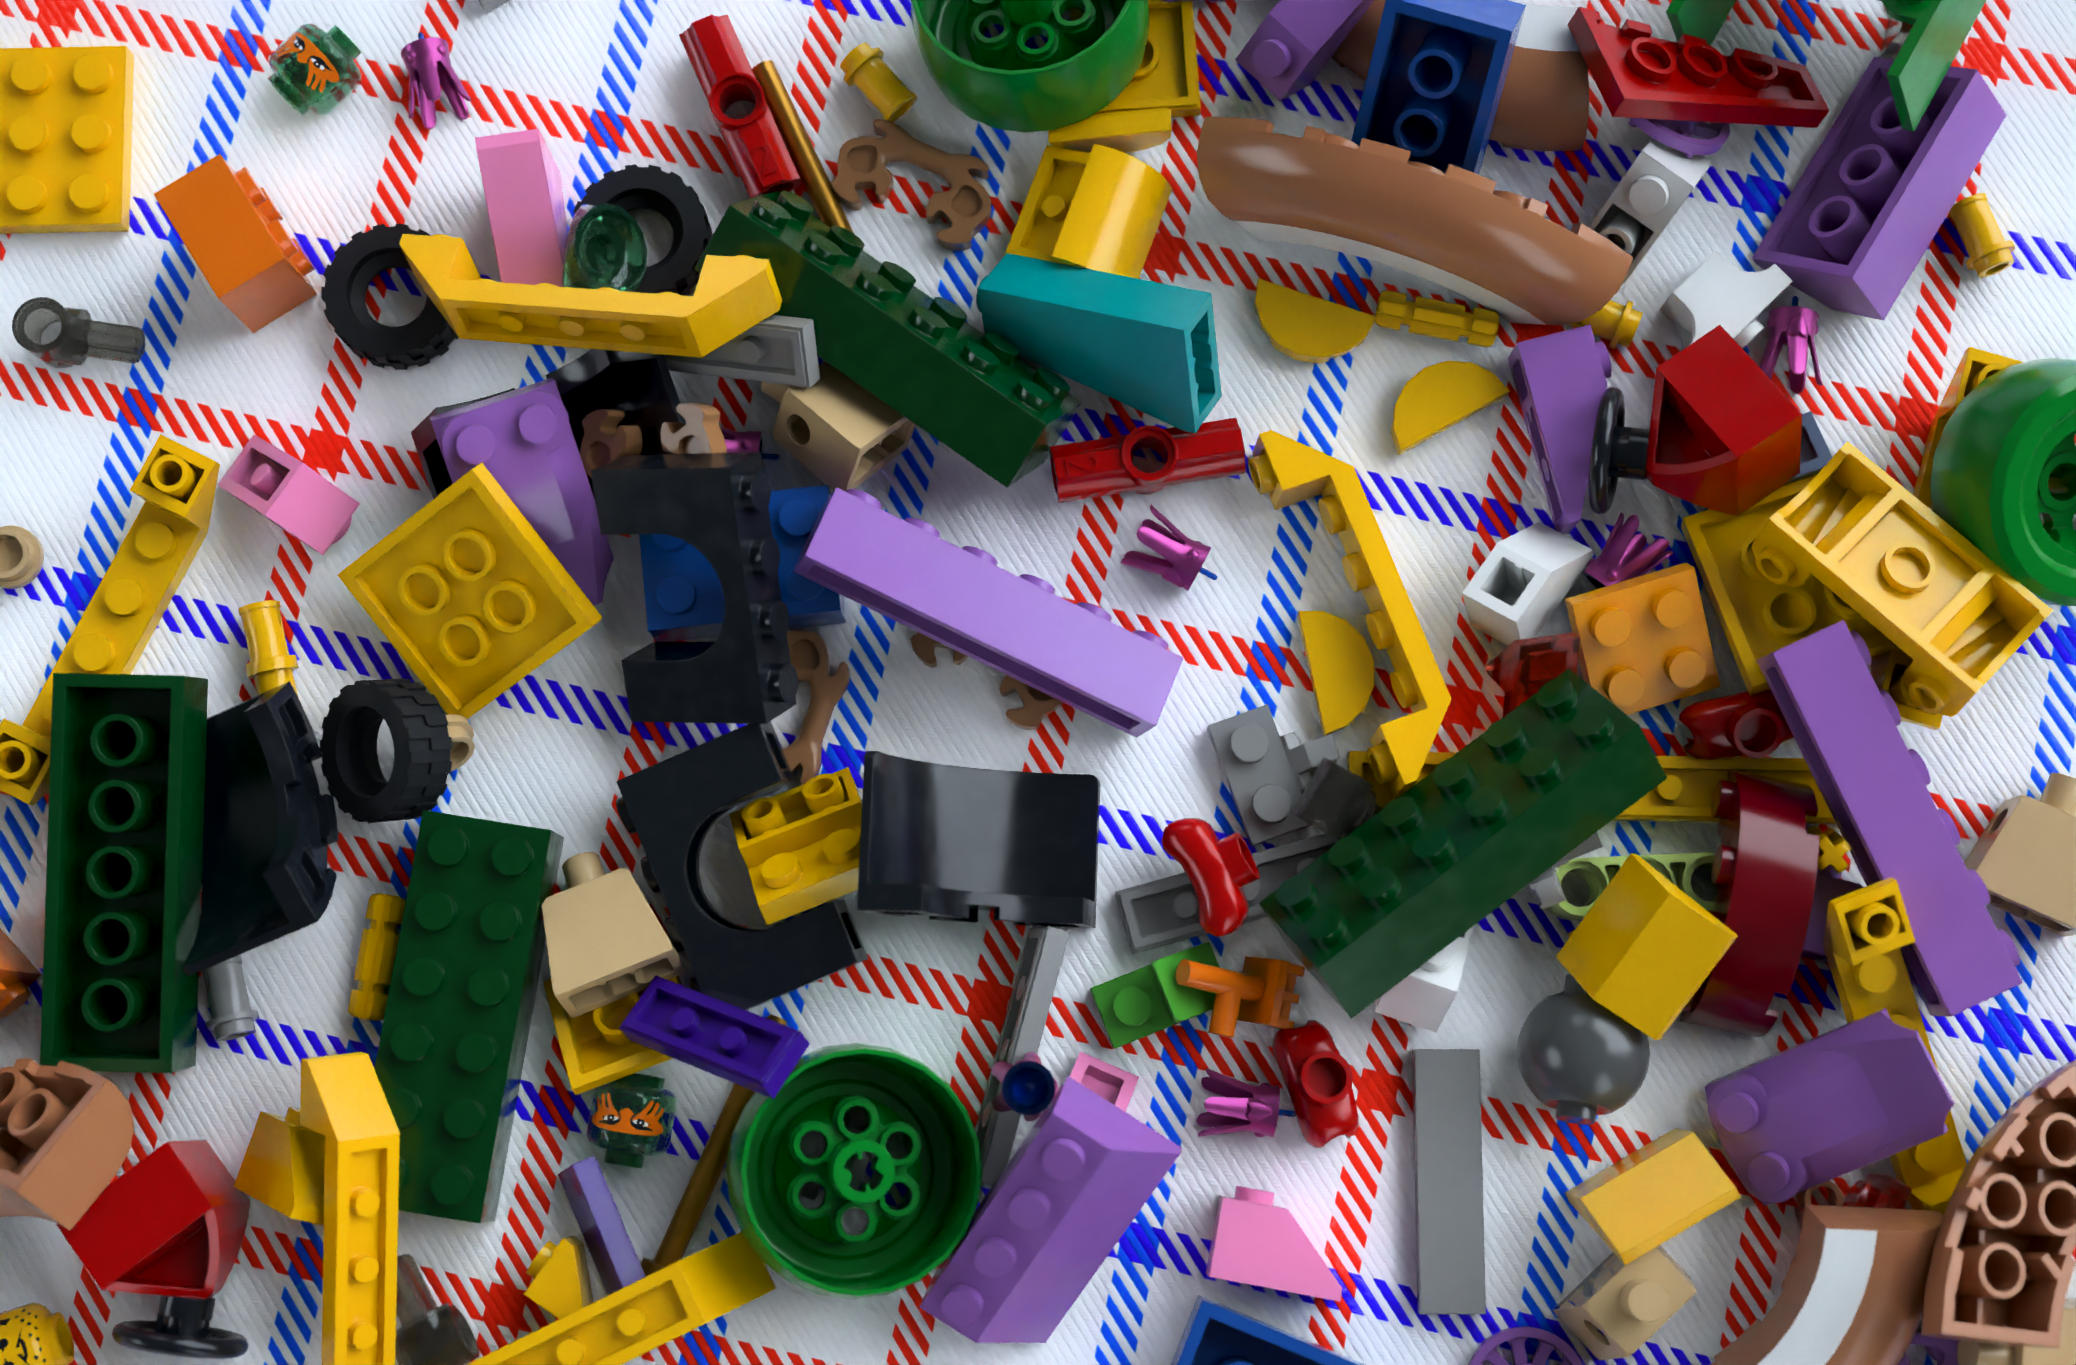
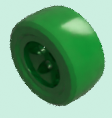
M911 0V19L914 34L927 70L938 88L952 105L969 118L1002 130L1024 133L1056 130L1083 121L1105 108L1129 85L1142 63L1149 34L1148 0ZM1070 8H1078L1083 13V16L1075 21H1067L1062 18V14ZM999 24L1004 27L1003 32L994 38L984 36L986 27L989 25ZM1033 36L1048 38L1045 46L1039 49H1030L1025 46L1028 39Z
M2045 358L2008 366L1984 379L1960 402L1946 423L1934 453L1930 481L1932 511L1981 550L1990 560L2048 605L2076 606V531L2072 525L2073 516L2076 513V445L2074 441L2076 434V359ZM2039 513H2041V514L2043 515V520H2044V524H2043V525H2042V522H2041Z
M851 1043L825 1046L802 1055L774 1099L757 1092L752 1095L745 1104L731 1135L726 1174L729 1202L740 1231L766 1265L786 1281L815 1294L847 1299H861L889 1295L917 1283L947 1259L966 1234L978 1205L982 1166L979 1140L968 1111L943 1078L923 1062L897 1050ZM859 1106L865 1110L869 1120L867 1127L862 1132L855 1134L849 1132L844 1125L843 1119L845 1112L850 1107ZM817 1131L824 1137L825 1148L819 1157L811 1159L801 1152L800 1141L807 1132ZM900 1132L907 1147V1154L904 1158L894 1159L886 1149L887 1139L892 1133ZM863 1152L871 1161L870 1168L873 1174L868 1183H860V1189L854 1190L849 1186L852 1174L845 1168V1165L852 1155L854 1159L862 1160ZM817 1182L823 1188V1201L817 1208L806 1209L799 1201L800 1188L805 1183ZM900 1182L906 1186V1192L902 1202L894 1210L886 1204L885 1194L893 1183ZM850 1208H860L865 1213L866 1224L858 1233L849 1235L842 1228V1216Z

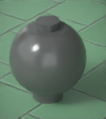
M1567 974L1565 976L1564 991L1543 999L1531 1010L1525 1019L1518 1037L1517 1058L1525 1084L1542 1104L1556 1109V1119L1574 1124L1591 1125L1595 1124L1596 1115H1606L1617 1111L1637 1094L1648 1072L1650 1047L1646 1034L1593 1000L1571 974Z

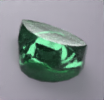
M585 203L581 205L573 217L566 239L562 287L585 289L607 287L618 291L633 292L640 286L647 267V248L643 232L634 217L622 207L608 203Z

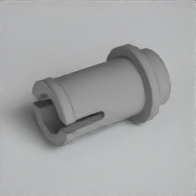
M241 955L200 971L203 973L212 1019L206 1022L208 1030L215 1031L216 1041L233 1040L256 1032L254 1021L260 1017L258 1010H251L241 965L243 963Z

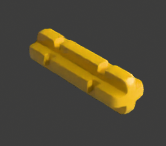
M1390 290L1382 291L1379 296L1375 316H1377L1375 324L1379 327L1399 331L1401 325L1409 326L1408 333L1458 342L1459 336L1467 338V344L1485 348L1492 347L1496 339L1499 327V314L1495 311L1474 307L1473 313L1464 312L1465 305L1416 296L1413 302L1406 300L1407 294Z
M1815 825L1809 826L1806 829L1807 834L1819 836L1817 868L1820 871L1828 865L1837 873H1841L1849 867L1842 856L1852 849L1842 836L1831 827L1824 832Z
M375 893L368 899L365 919L370 920L369 929L363 928L354 973V980H359L357 990L351 989L348 1005L349 1015L355 1018L373 1021L383 1020L388 999V995L384 994L385 985H390L400 935L395 932L397 924L402 925L406 903L405 899L399 896Z

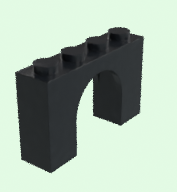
M761 452L625 455L591 470L601 535L665 534L688 542L699 550L714 568L720 580L725 598L724 622L716 641H654L621 660L631 722L767 724L796 705L798 676L790 660L787 639L789 613L781 598L778 577L780 550L777 541L772 535L768 507L771 498V487L768 477L763 473Z
M771 722L767 724H747L616 781L622 797L616 799L619 816L630 834H638L646 854L645 857L640 859L643 875L650 889L655 894L662 893L671 915L665 918V927L669 939L679 954L686 952L695 976L689 978L690 989L748 1011L869 959L845 900L832 901L768 929H751L737 925L722 916L710 903L703 890L699 875V856L703 841L713 824L729 810L795 782Z

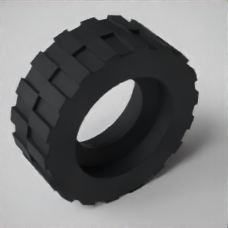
M637 164L626 165L625 169L616 172L611 170L603 174L604 178L596 184L592 182L585 190L586 195L582 201H578L575 206L574 213L576 216L574 223H571L570 235L574 240L572 249L575 258L594 289L607 287L626 292L653 294L672 292L681 296L690 295V290L698 283L700 273L694 268L713 235L705 208L691 185L687 187L683 183L682 178L672 171L669 174L662 171L659 166L648 165V167H638ZM637 209H650L660 213L669 221L673 230V242L668 254L660 262L647 267H635L623 262L616 255L612 246V234L617 222L625 214Z
M397 223L394 227H386L384 224L372 226V230L364 233L359 231L351 236L352 240L344 247L341 245L335 251L333 262L331 265L327 264L324 272L326 281L325 287H321V299L326 304L324 313L327 321L334 327V332L353 353L362 360L364 357L367 358L374 366L380 368L391 366L395 370H408L407 367L418 365L421 367L429 364L430 359L437 355L442 356L449 350L448 346L454 339L458 340L459 337L426 294L425 306L419 316L412 322L397 327L386 326L374 320L367 310L365 298L370 282L379 273L392 268H404L412 271L399 245L402 234L431 235L421 229L415 231L410 229L408 225Z
M411 679L354 681V685L343 687L340 690V695L333 698L328 706L330 709L327 716L324 717L321 727L323 728L322 740H320L323 762L321 764L322 773L326 777L327 789L330 795L335 797L339 803L338 807L342 812L352 815L353 820L378 823L417 819L422 817L423 810L431 811L438 804L436 801L439 796L445 792L447 776L451 774L452 761H450L452 739L449 737L447 729L449 724L445 713H442L438 706L439 701L434 694L430 695L426 691L427 687L419 682L411 683ZM383 719L389 727L394 745V764L388 782L381 771L377 755V739Z

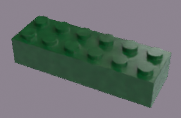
M783 190L729 205L694 268L697 272L701 273L706 255L729 257L747 255L758 259H769L782 297L780 310L773 315L813 319L817 355L1006 488L1046 461L1049 456L1050 446L1056 445L1082 404L1080 400L1069 394L1071 388L1064 379L1047 369L1039 368L1036 371L1017 357L1019 351L1011 342L994 333L988 332L984 335L965 321L967 314L959 306L942 297L931 298L914 286L916 279L907 270L889 261L881 263L863 251L865 244L854 233L839 226H832L830 228L812 215L814 208L802 197Z
M1567 669L1554 680L1544 684L1538 692L1504 718L1494 722L1484 733L1451 758L1440 763L1434 771L1401 796L1386 804L1380 812L1347 837L1337 841L1322 856L1294 877L1283 882L1277 890L1259 904L1291 952L1352 1019L1662 783L1667 777L1639 724L1570 669Z
M53 673L40 1065L57 1066L59 1061L85 1067L94 1072L174 1073L196 1066L199 972L186 976L181 965L187 959L193 947L201 915L208 679L180 675Z
M423 810L374 1068L400 1132L398 1211L473 1223H485L495 1221L546 942L542 902L547 897L554 895L564 837L552 830Z

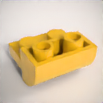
M1093 144L1091 152L1087 153L1046 145L1005 254L1020 255L1139 279L1172 187L1154 168L1119 150Z
M849 767L831 774L817 775L801 786L773 797L756 799L746 807L729 813L740 853L748 868L758 907L767 925L858 890L862 799Z

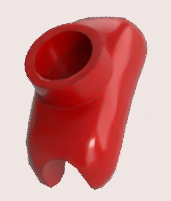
M1748 690L1700 701L1686 707L1679 714V721L1688 727L1694 740L1685 744L1683 748L1686 753L1697 759L1712 760L1742 755L1750 758H1763L1773 753L1781 743L1794 738L1771 690L1750 695Z
M1184 818L1169 823L1165 827L1162 837L1163 849L1182 865L1192 883L1199 904L1200 926L1205 932L1216 937L1235 932L1246 922L1249 913V904L1243 887L1260 879L1258 867L1244 839L1238 832H1235L1219 840L1211 825L1200 818Z
M1308 1020L1307 1024L1302 1027L1286 1028L1277 1031L1272 1041L1273 1052L1287 1088L1301 1134L1306 1142L1315 1148H1322L1335 1137L1345 1135L1349 1139L1354 1136L1359 1126V1116L1352 1089V1070L1348 1062L1340 1055L1329 1031L1316 1020Z

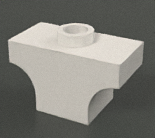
M1715 250L1670 294L1659 310L1678 329L1682 341L1681 351L1718 325H1721L1743 349L1764 328L1756 319L1792 283V280L1776 264L1758 272L1740 270Z

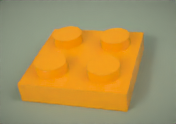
M1687 562L1565 599L1583 680L1626 715L1720 687L1695 568Z

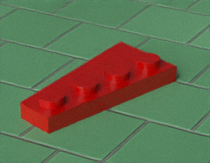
M1578 7L1567 24L1612 117L1817 128L1830 111L1806 65L1737 47L1730 56L1723 55L1707 44L1706 39L1683 34L1676 43L1651 36L1652 30L1650 25L1626 19L1621 28L1599 23L1601 21L1599 12L1583 7Z

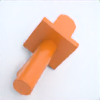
M1245 956L1241 973L1183 959L1176 968L1175 978L1179 985L1216 993L1208 1033L1234 1038L1237 1020L1277 1029L1294 1028L1295 1022L1289 1020L1292 1003H1299L1300 994L1294 993L1297 976H1304L1305 967L1291 964L1284 960Z

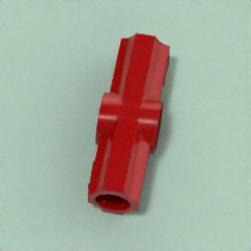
M728 14L723 16L709 15L692 22L688 29L679 34V38L710 107L718 132L725 141L749 199L775 191L781 192L785 190L792 192L802 185L801 179L768 107L764 90L753 73ZM748 101L755 105L752 113L745 118L733 119L725 115L729 106L735 102Z
M1237 417L1204 422L1196 433L1186 432L1176 427L1162 429L1157 426L1145 425L1134 429L1127 435L1050 446L1049 448L1051 473L1058 503L1127 492L1150 495L1160 491L1165 486L1241 475L1246 471L1245 448ZM1150 448L1162 457L1164 467L1154 473L1142 472L1133 465L1130 455L1135 450Z

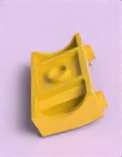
M1848 441L1797 496L1768 519L1752 544L1757 568L1766 579L1775 584H1786L1798 588L1814 575L1909 655L1913 662L1904 671L1903 676L1908 686V694L1916 706L1931 714L1939 713L1949 717L1957 715L2053 612L2049 606L1990 560L1981 550Z

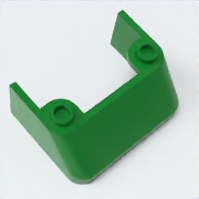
M1672 0L1666 10V14L1677 42L1683 34L1706 39V43L1712 45L1737 0ZM1878 0L1882 1L1884 10L1890 17L1913 25L1887 72L1902 129L1915 131L1986 0Z

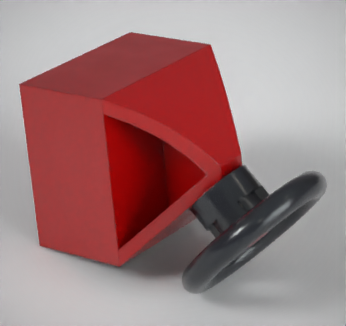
M1718 325L1656 368L1650 429L1624 427L1625 401L1620 389L1610 387L1602 394L1596 415L1591 447L1589 504L1592 511L1596 514H1605L1612 506L1619 477L1636 480L1648 479L1652 485L1690 503L1714 511L1739 516L1800 473L1802 413L1721 325Z
M207 1140L167 1141L109 1184L71 1231L56 1224L101 1290L160 1295L156 1321H123L113 1328L112 1338L121 1346L156 1354L203 1359L238 1358L243 1356L249 1348V1343L243 1335L209 1327L216 1300L213 1296L222 1290L239 1253L247 1226L250 1201L242 1191L233 1187L235 1183L234 1178Z

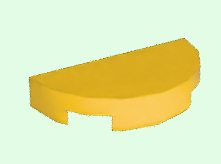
M1163 107L1091 115L1083 121L1056 130H1048L1049 143L1055 147L1087 153L1091 152L1093 144L1110 147L1124 153L1145 150L1161 145L1171 138V109Z
M1259 278L1257 280L1254 310L1258 316L1260 326L1270 338V343L1276 350L1296 361L1321 364L1328 362L1329 359L1346 355L1353 348H1357L1364 342L1377 316Z
M1447 360L1423 368L1405 384L1393 408L1391 435L1398 455H1402L1507 397L1510 391L1493 372L1472 362Z
M1298 611V624L1324 737L1346 728L1365 709L1375 685L1374 659L1365 638L1347 620L1325 611Z

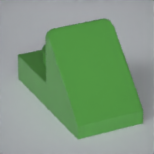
M1209 941L1151 962L1150 965L1090 988L1113 1049L1213 1010L1216 993L1179 985L1175 978L1176 968L1183 959L1219 967Z

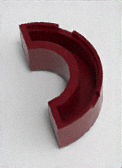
M1730 769L1727 781L1720 779L1717 782L1712 799L1711 816L1712 818L1719 819L1717 833L1721 837V845L1718 846L1715 853L1711 881L1713 884L1719 885L1714 911H1707L1738 936L1681 1012L1680 1022L1762 1037L1770 1031L1778 1019V1011L1768 1008L1775 993L1789 995L1806 939L1816 884L1819 836L1806 833V815L1816 817L1818 814L1816 797L1810 786Z

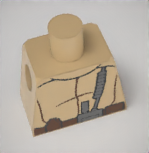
M1659 1245L1627 1265H1624L1612 1252L1552 1311L1597 1360L1627 1358L1635 1353L1686 1304L1697 1290L1689 1275ZM1592 1324H1594L1604 1335H1602Z

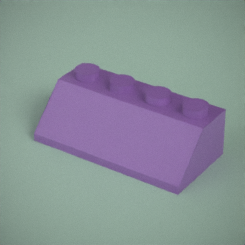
M1873 57L1752 256V260L1756 265L1765 270L1776 264L1792 280L1791 286L1832 310L1884 321L2007 116L1977 69L1950 66L1918 126L1912 132L1901 127L1887 77V72L1895 59Z
M1067 1076L1054 1095L1050 1105L1043 1111L974 1212L966 1234L947 1259L937 1267L919 1308L975 1343H1046L1176 1161L1182 1147Z

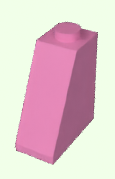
M532 129L475 137L501 282L530 285L549 283L558 287L575 288L561 173L540 130Z

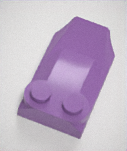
M549 378L429 417L452 484L472 468L483 463L594 606L602 603L607 575L614 557L607 535H601L596 502L569 423V415L563 405L556 381L553 378Z
M1886 1008L1712 1080L1704 1086L1711 1123L1741 1183L1749 1194L1756 1197L1764 1206L1770 1203L1786 1202L1798 1192L1945 1134L1948 1131L1945 1119L1955 1104L1917 1030L1905 1028L1893 1022Z

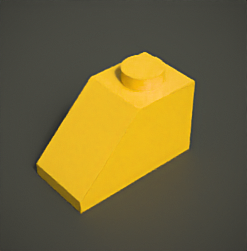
M288 1107L285 1117L260 1111L233 1187L289 1218L324 1226L325 1135L301 1126L300 1109Z

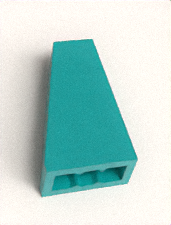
M1006 253L990 274L981 280L977 288L976 305L982 314L985 335L988 332L997 334L1011 342L1018 349V355L1178 429L1196 433L1222 397L1212 294L1209 292Z

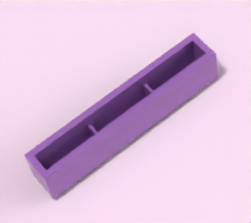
M836 487L825 501L793 572L1136 738L1157 725L1184 657L1167 650L1168 644L1161 637L1142 630L1131 632L1111 622L1112 617L1107 611L1093 604L1085 602L1074 604L1055 595L1054 587L1041 578L1028 574L1017 576L998 567L997 559L982 549L972 546L957 547L939 538L940 532L925 521L911 517L902 520L882 510L880 501L866 492L857 489H847L845 492Z
M1842 620L1757 659L1756 661L1843 838L1851 846L1852 850H1850V853L1866 885L1869 886L1890 877L1897 880L1916 941L1900 947L1904 963L1930 1016L1952 1017L2022 984L2023 981L2015 967L2020 964L2017 948L2003 929L1996 928L1986 908V905L1990 903L1988 890L1978 873L1971 868H1966L1956 847V845L1960 844L1958 829L1944 809H1937L1926 787L1931 782L1927 766L1917 751L1914 749L1908 750L1897 728L1901 724L1899 710L1886 690H1878L1868 669L1872 662L1871 655L1861 635L1855 630L1849 631L1845 621Z

